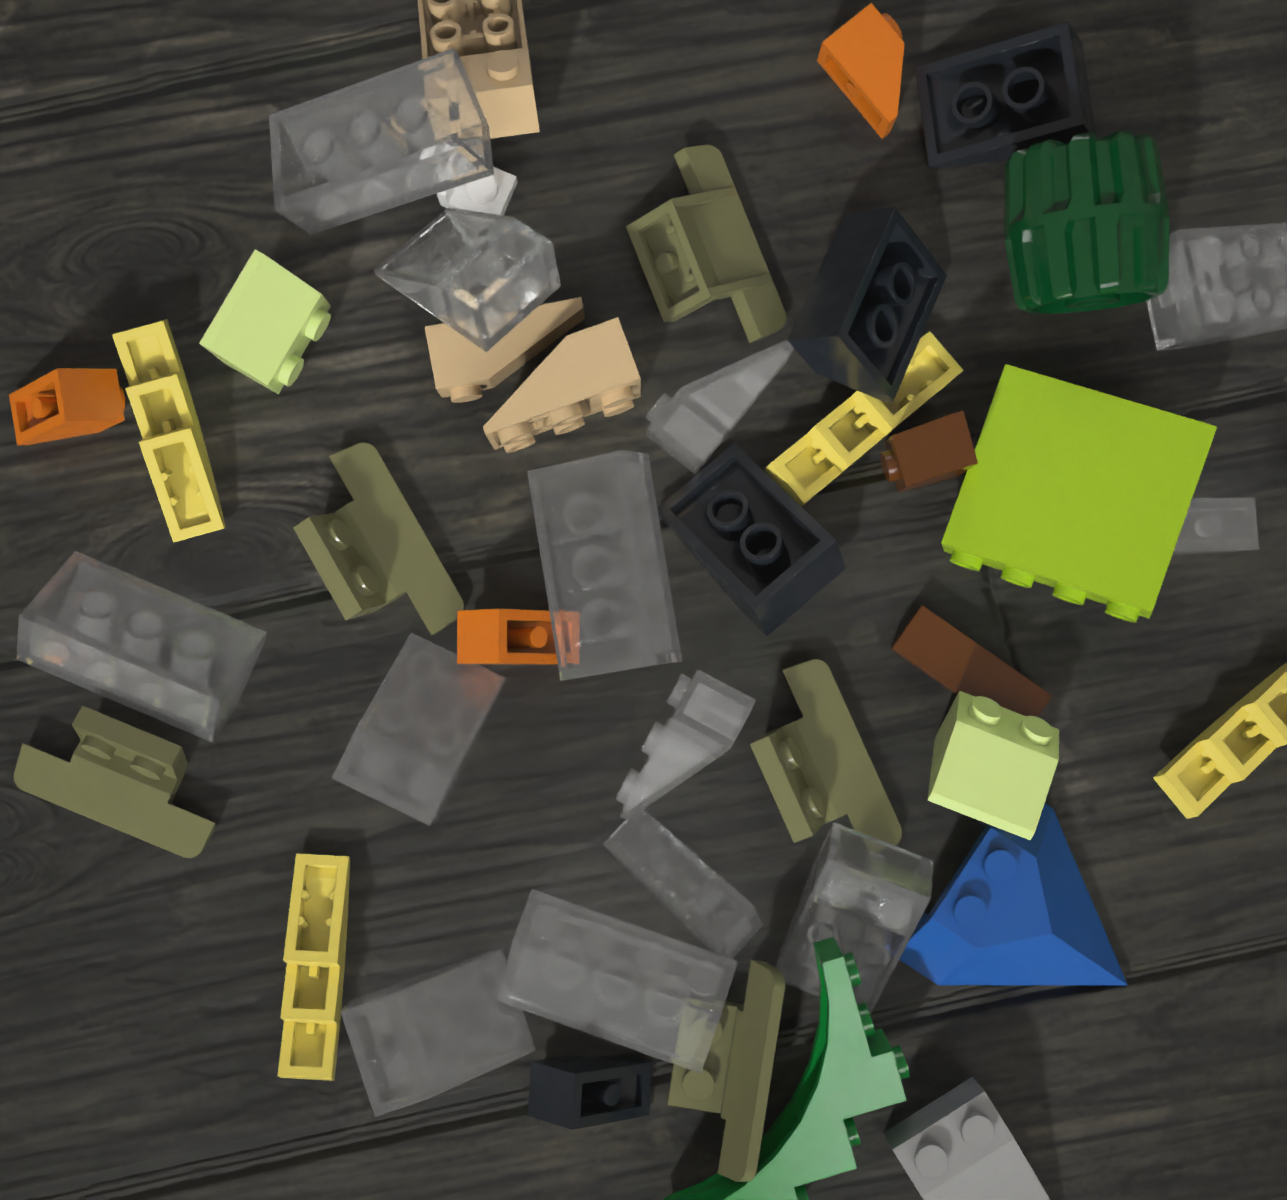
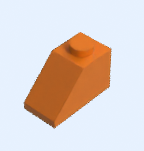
M870 3L822 42L817 62L881 139H883L891 132L898 116L905 43L902 40V32L895 20L887 13L881 15L874 5Z
M57 368L9 394L17 446L99 433L125 421V394L119 386L117 369Z
M520 609L458 610L457 664H579V612Z

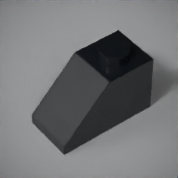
M574 1055L531 1061L528 1116L570 1130L649 1116L652 1062L640 1059Z

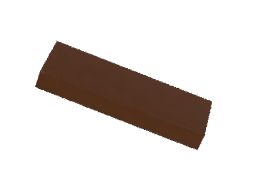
M923 605L917 608L890 647L892 651L955 695L962 691L975 697H987L1003 708L1024 716L1036 717L1040 715L1052 697L1051 694Z

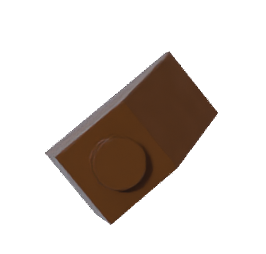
M964 411L952 413L892 435L884 443L886 451L880 452V460L885 478L888 483L895 481L898 493L958 477L978 464Z

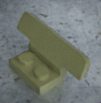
M708 144L681 149L674 154V157L690 195L672 198L626 226L663 321H677L715 299L731 297L749 343L776 333L786 323V312L722 153L716 147Z
M358 443L329 456L354 501L346 504L334 513L308 517L294 526L293 529L345 620L373 613L407 593L431 636L457 620V611L464 610L463 599L377 449L369 443Z
M812 659L785 668L782 671L803 716L763 734L750 743L751 749L794 843L813 836L825 823L847 814L867 860L870 861L900 842L902 838L900 823L829 666L822 660Z
M85 706L81 707L72 723L81 741L73 753L70 762L22 743L14 771V782L22 791L184 858L196 857L205 850L216 828L215 822L172 805L189 765L182 746Z
M751 960L744 1004L690 995L683 996L667 1105L720 1113L721 1118L726 1120L718 1174L736 1182H750L754 1179L757 1172L785 992V978L781 970L767 962Z

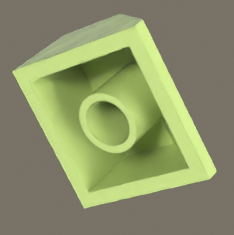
M255 249L199 344L226 365L279 394L284 385L289 387L298 378L304 365V359L301 356L311 340H319L325 332L331 315L328 313L331 305L320 292Z
M959 691L934 740L928 801L1031 840L1036 831L1059 761V729L1050 726L1039 717L1024 716L1003 708L990 698L983 696L975 697Z

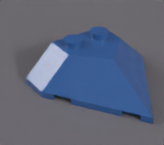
M1046 803L1031 840L979 821L978 823L983 825L985 829L928 915L920 910L892 953L893 956L936 985H1128L1053 808Z

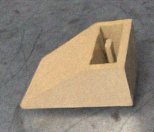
M418 0L426 101L436 145L441 146L540 132L522 0Z
M617 317L567 335L483 426L485 435L494 450L504 447L506 453L515 452L534 444V435L551 429L554 430L555 435L568 433L585 425L583 418L603 411L605 417H610L634 407L632 400L641 397V378L619 318Z

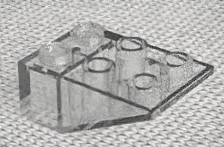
M451 207L445 209L374 269L376 276L485 352L489 351L561 286L553 242L514 217Z
M1287 223L1181 229L1170 234V284L1168 290L1157 298L1146 301L1157 351L1197 347L1287 329Z
M411 632L356 727L332 779L429 826L438 820L506 678L478 664H457V654Z
M695 669L690 678L680 674L666 703L674 706L671 715L665 725L655 721L641 748L642 752L649 755L640 772L631 768L616 795L615 800L623 803L620 817L625 820L630 819L729 751L750 714L756 699L699 669Z
M833 822L814 862L774 966L783 973L785 984L819 996L820 980L813 943L834 937L842 954L850 952L853 954L861 979V985L852 987L856 1003L866 1002L871 1015L931 899L933 860Z
M502 948L352 999L341 1010V1015L375 1117L429 1099L536 1050Z

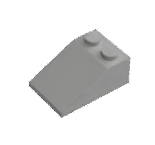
M973 1077L883 1133L923 1200H1050L990 1098Z

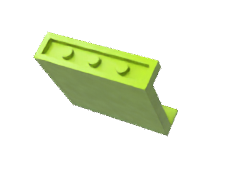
M1005 364L975 447L978 464L966 472L941 542L944 552L952 554L950 562L970 570L980 571L982 564L1002 570L1000 578L1018 586L1031 588L1033 581L1054 587L1052 595L1070 603L1084 605L1087 598L1106 604L1105 613L1125 621L1136 623L1139 616L1150 619L1217 426Z

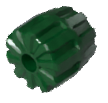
M1117 131L1098 139L1093 132L1081 133L1073 136L1068 143L1049 139L1030 146L1029 149H1021L1008 157L1005 164L1004 238L1014 299L1021 311L1035 314H1064L1104 310L1143 303L1167 292L1170 284L1169 207L1159 148L1154 137L1146 134L1133 136L1131 131Z

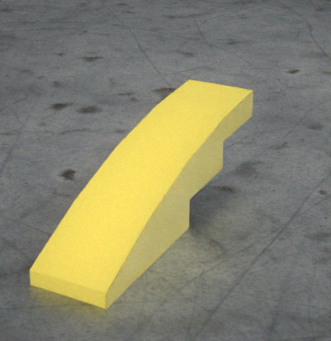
M164 319L112 334L129 386L125 389L143 438L139 445L173 543L224 529L226 525L208 453L168 320Z
M929 331L919 340L894 402H883L856 391L817 423L806 435L772 461L764 470L802 507L964 370Z
M1287 662L1228 709L1153 777L1186 819L1198 817L1231 783L1243 781L1277 747L1287 745Z
M296 854L283 961L287 963L280 1016L284 1020L277 1075L280 1078L335 1081L348 923L349 856Z

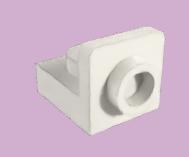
M457 144L450 158L443 156L440 159L432 181L433 186L437 187L436 194L441 206L498 229L518 183L517 176L469 157L467 149Z

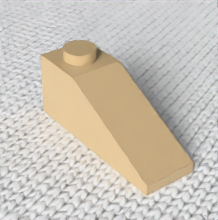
M578 297L425 326L436 390L442 398L450 396L453 403L468 402L481 398V390L497 386L584 320L582 298Z

